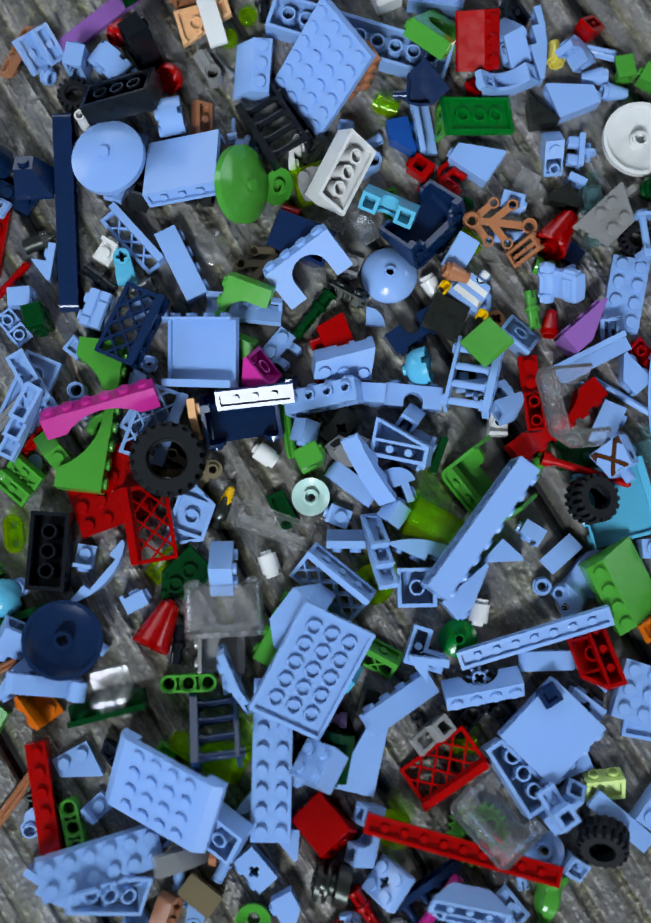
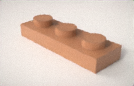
M23 27L18 37L28 33L34 27ZM14 45L0 69V76L3 79L15 77L19 70L17 67L23 61Z

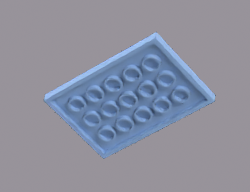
M319 0L274 79L273 84L277 89L280 88L285 99L317 137L320 133H326L377 55L331 0Z
M304 599L253 695L248 709L320 741L376 635Z

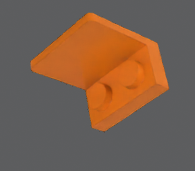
M17 695L13 698L17 710L24 713L27 718V724L36 731L66 711L58 698Z

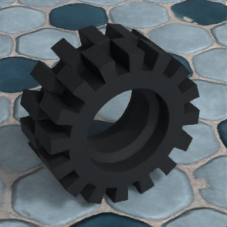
M69 77L70 81L67 82L64 79V85L59 84L60 89L57 88V98L65 111L75 113L80 107L88 84L83 79L79 80L78 77H75V80ZM80 91L82 97L78 101L71 102L68 99L71 92Z
M634 221L617 239V242H620L618 248L622 247L621 252L625 251V256L631 255V258H635L634 255L641 251L643 244L635 246L630 242L631 234L637 233L641 236L638 221ZM648 229L651 243V229Z

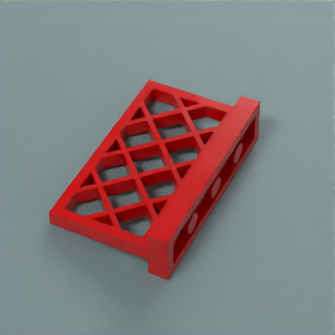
M141 486L119 488L131 566L177 559L178 552L169 497H165V505L162 503L164 497L158 500ZM141 490L146 494L140 504L133 499L132 491ZM148 496L158 502L152 511L142 506ZM159 504L167 509V514L163 519L153 513ZM140 507L149 513L143 523L135 515ZM151 515L161 521L155 530L145 525ZM137 522L141 524L139 529L137 528ZM162 523L170 528V533L166 539L156 533ZM143 526L152 532L146 542L139 538L138 534ZM154 534L163 540L158 550L148 544ZM170 536H171L172 543L168 541V538H169ZM140 541L144 543L142 548L140 547ZM165 543H168L173 547L174 555L165 556L159 551ZM146 546L155 551L151 559H142L141 552ZM157 554H159V555L162 556V557L155 558V556H156Z
M461 725L444 742L437 743L424 756H417L399 770L422 803L421 807L426 812L489 769L492 764L484 756L466 728ZM461 731L466 737L465 745L454 743L455 735ZM440 745L451 746L449 757L438 754ZM453 747L465 749L463 760L452 757ZM467 749L475 751L480 758L475 762L467 761ZM426 755L435 757L433 767L423 765V758ZM438 758L449 760L447 771L436 768ZM451 761L462 763V770L459 773L450 771ZM410 766L419 768L418 778L410 777L406 769ZM422 769L433 771L431 781L420 779ZM435 772L446 774V781L443 784L434 782ZM420 783L431 785L429 794L424 797L419 791Z

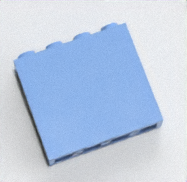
M219 129L148 143L142 196L150 208L216 195L214 186L215 168L220 157V146L225 145Z
M169 313V317H162V320H168V378H161V386L239 387V317H232V313H220V317H215V313H203V317H198V313H186V317H181V313Z
M549 676L538 689L553 681L564 700L547 710L536 692H534L500 728L497 734L548 784L552 782L554 785H558L564 779V774L568 770L570 771L575 768L577 760L590 751V746L604 736L606 728L555 678Z

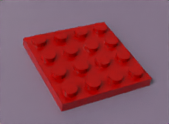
M131 440L126 443L124 450L131 452L133 443ZM121 444L116 445L114 452H111L112 469L108 471L107 476L109 478V488L105 490L104 495L67 490L83 538L123 525L124 518L119 488L140 486L130 470L129 456L118 452ZM141 490L132 491L133 499L140 504L146 494ZM149 496L142 504L149 511H152L155 507L153 499ZM140 507L135 515L137 519L148 516L149 513Z

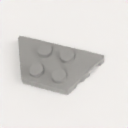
M620 182L572 228L576 231L580 229L586 232L588 237L597 239L606 246L616 240L635 221L624 183Z

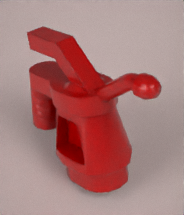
M446 161L437 169L435 182L459 196L462 193L460 185L452 180L451 177L454 175L464 182L468 175L453 167L441 176V172L449 167V163Z

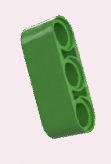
M198 672L169 673L160 680L159 685L160 689L165 693L210 692L215 689L219 680L218 676L213 672L198 674ZM211 677L214 685L211 687L206 686L204 678ZM167 678H171L174 681L173 688L166 686L165 680ZM185 678H192L194 686L187 687L185 685Z
M76 795L68 796L59 806L67 848L74 846L75 842L84 843L90 841L86 822L80 812L83 808L82 802ZM67 802H71L74 805V810L67 808ZM71 822L77 823L79 829H73L71 827Z

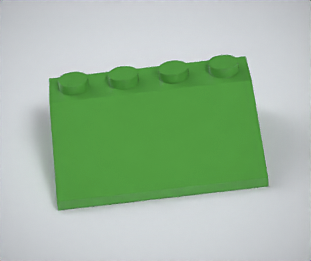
M628 535L578 564L599 606L608 604L615 624L610 627L618 635L622 636L636 628L651 614V578Z

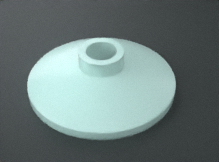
M305 478L299 481L292 491V503L295 509L306 516H316L322 513L330 501L328 487L324 482L316 478ZM311 494L315 496L313 501L308 500V496Z

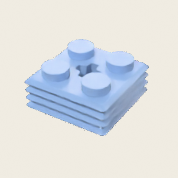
M382 854L363 883L362 888L386 912L394 914L416 880L390 855Z

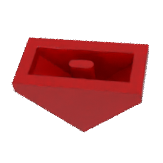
M592 14L580 18L572 35H577L584 43L589 44L604 30L605 26Z

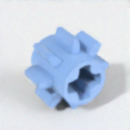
M477 666L474 670L470 668V675H465L466 678L470 679L469 684L484 685L487 680H491V678L485 675L488 670L484 669L481 671L480 666ZM475 674L481 675V681L475 680Z

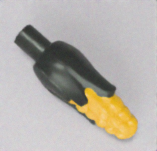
M233 486L227 487L214 509L212 515L214 521L211 526L214 529L218 530L221 522H224L228 517L235 494Z

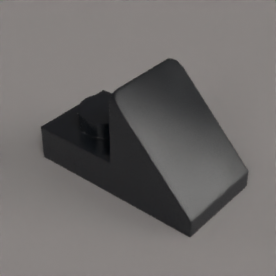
M503 0L499 6L502 11L500 20L505 17L526 27L531 17L519 0Z

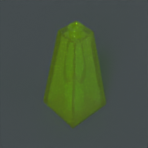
M418 498L400 534L449 544L465 521L422 498Z
M177 730L171 735L169 739L170 744L167 748L190 762V731ZM226 740L206 743L204 746H201V752L210 753L235 749V741ZM241 743V746H245L246 758H242L243 767H238L237 759L234 757L207 761L205 764H202V771L208 775L216 776L227 782L228 785L239 783L252 758V745Z

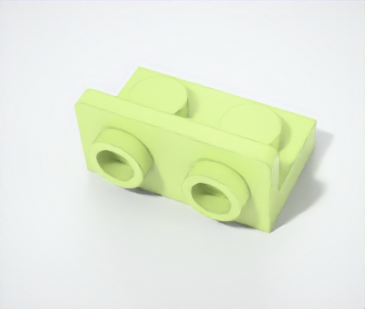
M620 767L591 769L581 773L584 785L587 786L586 803L598 789L611 800L626 799V779Z

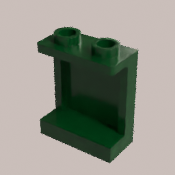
M327 726L320 742L336 747L349 758L334 787L337 788L338 785H346L355 736Z

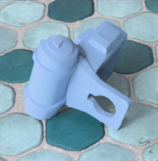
M549 261L539 264L537 295L539 302L549 304L554 302L555 298H560L566 302L576 304L585 299V274L576 269L575 264L564 268H556L555 263Z

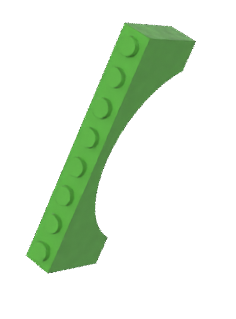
M80 336L76 355L96 373L102 390L110 391L120 387L123 384V378L127 377L126 364L96 352L94 349L99 340L98 338ZM111 340L104 342L101 349L105 351L112 349ZM115 341L116 347L126 343L123 341ZM128 347L118 350L120 357L126 359L129 354ZM121 408L104 410L99 431L91 444L78 457L57 467L54 487L59 490L105 494V490L109 488V478L107 476L108 471L112 469V459L110 457L111 452L115 450V441L113 439L114 433L118 432V422L116 421L117 415L121 413Z

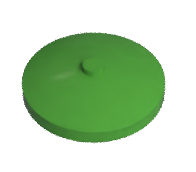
M242 144L232 145L222 152L217 161L214 176L216 198L222 212L230 221L236 224H250L260 217L266 205L268 195L266 170L261 158L254 149Z

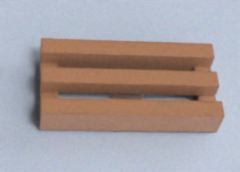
M535 231L531 232L505 253L514 269L520 267L545 248L543 244H540L541 240L536 237ZM529 240H532V241H533V242L530 243L528 246H526L523 250H521L519 253H517L515 256H512V253H514L516 250H518L521 246H523V245H524L525 243H527ZM536 246L534 250H532L529 254H527L525 257H523L516 263L515 260H517L519 257L525 254L532 247Z

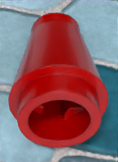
M556 310L546 311L540 329L542 338L555 339L557 334H559Z

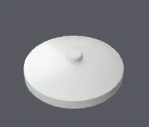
M632 102L621 106L609 117L603 128L601 140L603 152L607 160L618 171L629 176L646 177L651 175V103Z

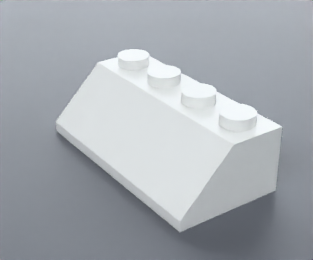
M353 128L338 130L305 195L317 206L344 216L377 151Z

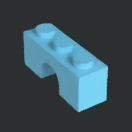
M368 184L363 190L357 208L374 215L377 212L386 213L393 218L392 223L410 230L421 205Z

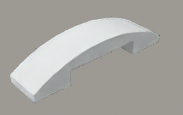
M195 0L210 49L228 44L216 1Z

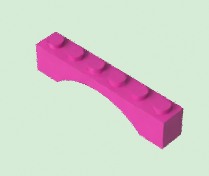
M153 378L141 379L137 383L121 385L110 391L104 390L99 394L84 396L73 402L67 401L56 407H47L40 411L39 422L47 439L50 440L67 435L78 421L100 410L124 408L145 412L161 407L160 396Z

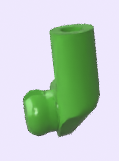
M104 411L90 418L86 426V432L91 437H95L99 430L97 428L102 423Z

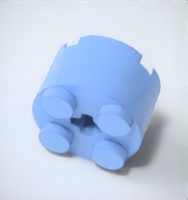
M101 40L87 59L88 63L93 66L92 68L99 75L103 74L107 77V80L127 74L132 67L127 58L123 61L121 53L104 40Z
M179 95L160 98L158 107L154 110L155 119L159 125L160 138L187 134Z

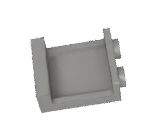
M246 632L199 633L198 637L194 639V648L198 649V657L194 659V668L198 669V674L219 672L216 666L219 663L216 657L217 646L225 643L237 673H246Z

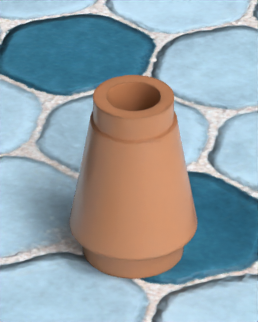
M446 261L441 270V276L445 280L467 284L471 277V273L453 261Z

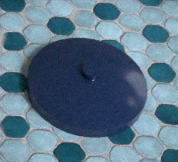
M69 600L53 601L38 608L27 620L21 635V649L29 667L38 675L54 681L71 680L86 673L97 661L103 645L102 628L94 613L86 606Z

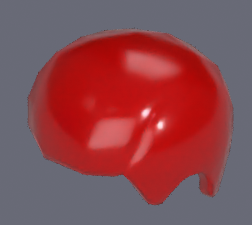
M163 63L157 70V72H160L159 77L164 85L163 90L168 94H174L183 85L184 78L182 72L173 63Z

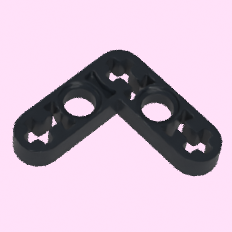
M499 701L492 705L491 708L488 704L466 707L457 715L452 723L460 726L463 723L461 718L464 717L470 723L469 726L466 723L463 725L469 733L485 713L491 716L500 726L504 725L502 722L508 718L509 714H511L510 719L514 713ZM498 707H502L505 711L501 718H497L494 715V711ZM469 709L477 711L475 719L467 718L466 714ZM460 732L455 735V737L459 739L465 737L464 734Z

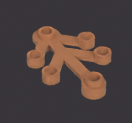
M491 197L488 203L477 212L473 210L466 212L462 220L464 227L468 230H475L483 240V245L487 248L494 244V238L488 236L481 225L489 226L501 241L502 248L506 250L513 246V240L508 238L500 227L521 229L526 234H530L537 229V222L533 218H527L523 222L502 219L509 212L515 211L518 208V201L515 199H510L507 205L491 218H484L483 216L488 211L499 206L498 198ZM491 200L497 201V205L495 207H492L490 205ZM510 202L516 203V207L514 209H511L509 207ZM470 217L475 218L476 222L474 224L468 222ZM527 223L532 224L531 230L525 228ZM486 238H490L492 240L491 245L485 244ZM505 240H509L511 242L510 247L504 246Z

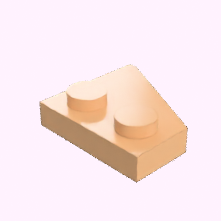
M194 398L186 399L188 418L192 431L200 440H203L199 403Z

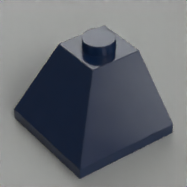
M15 156L12 170L16 200L54 199V167L35 156Z

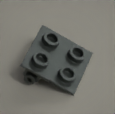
M336 279L330 283L332 286L330 291L337 298H342V301L349 294L350 297L347 301L349 304L352 297H354L350 305L357 309H363L366 304L365 301L370 297L364 289L359 287L355 289L349 286L350 282L345 279Z

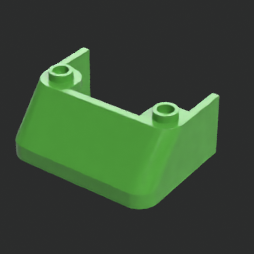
M487 435L456 459L441 474L443 481L469 514L473 512L493 484L480 467L485 461V454L480 446L491 438L490 435ZM534 493L524 501H518L514 506L516 510L511 517L522 511L538 495Z

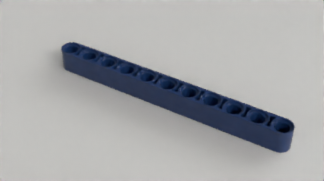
M73 113L52 114L59 307L61 313L79 312L82 309L77 178L74 175L71 162L72 152L76 144L75 121Z

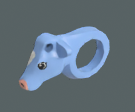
M591 549L582 553L576 559L566 577L551 587L549 594L553 598L562 618L582 612L587 599L595 598L578 564L603 549Z

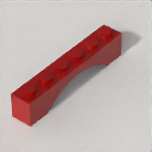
M593 376L573 392L568 411L554 427L540 432L521 433L504 446L503 449L511 459L522 456L529 462L532 461L534 453L538 451L540 454L547 449L549 441L555 442L563 436L561 432L564 429L570 430L577 424L575 421L579 417L584 419L591 413L590 408L593 406L597 408L603 404V398L608 393Z
M49 737L30 740L24 745L40 856L65 848L64 836L58 820L54 798L52 754Z

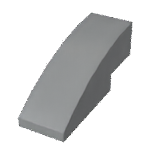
M177 846L169 848V851L152 855L154 876L157 879H162L195 868L208 862L210 852L207 850L205 853H191L183 847Z

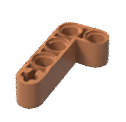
M162 891L157 897L148 923H177L183 906L182 898L168 891Z

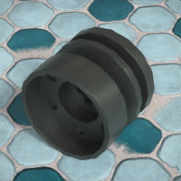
M319 858L311 881V902L316 903L318 895L322 894L321 904H325L327 896H331L332 907L345 909L351 888L353 867L350 864L340 862L335 871L333 870V860H329L326 869L324 868L325 859Z

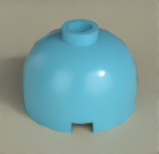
M426 346L411 350L405 358V364L402 365L404 376H408L409 380L417 385L434 383V373L430 374L431 367H433L432 360Z
M0 578V618L17 613L22 606V602L20 603L21 589L11 579Z

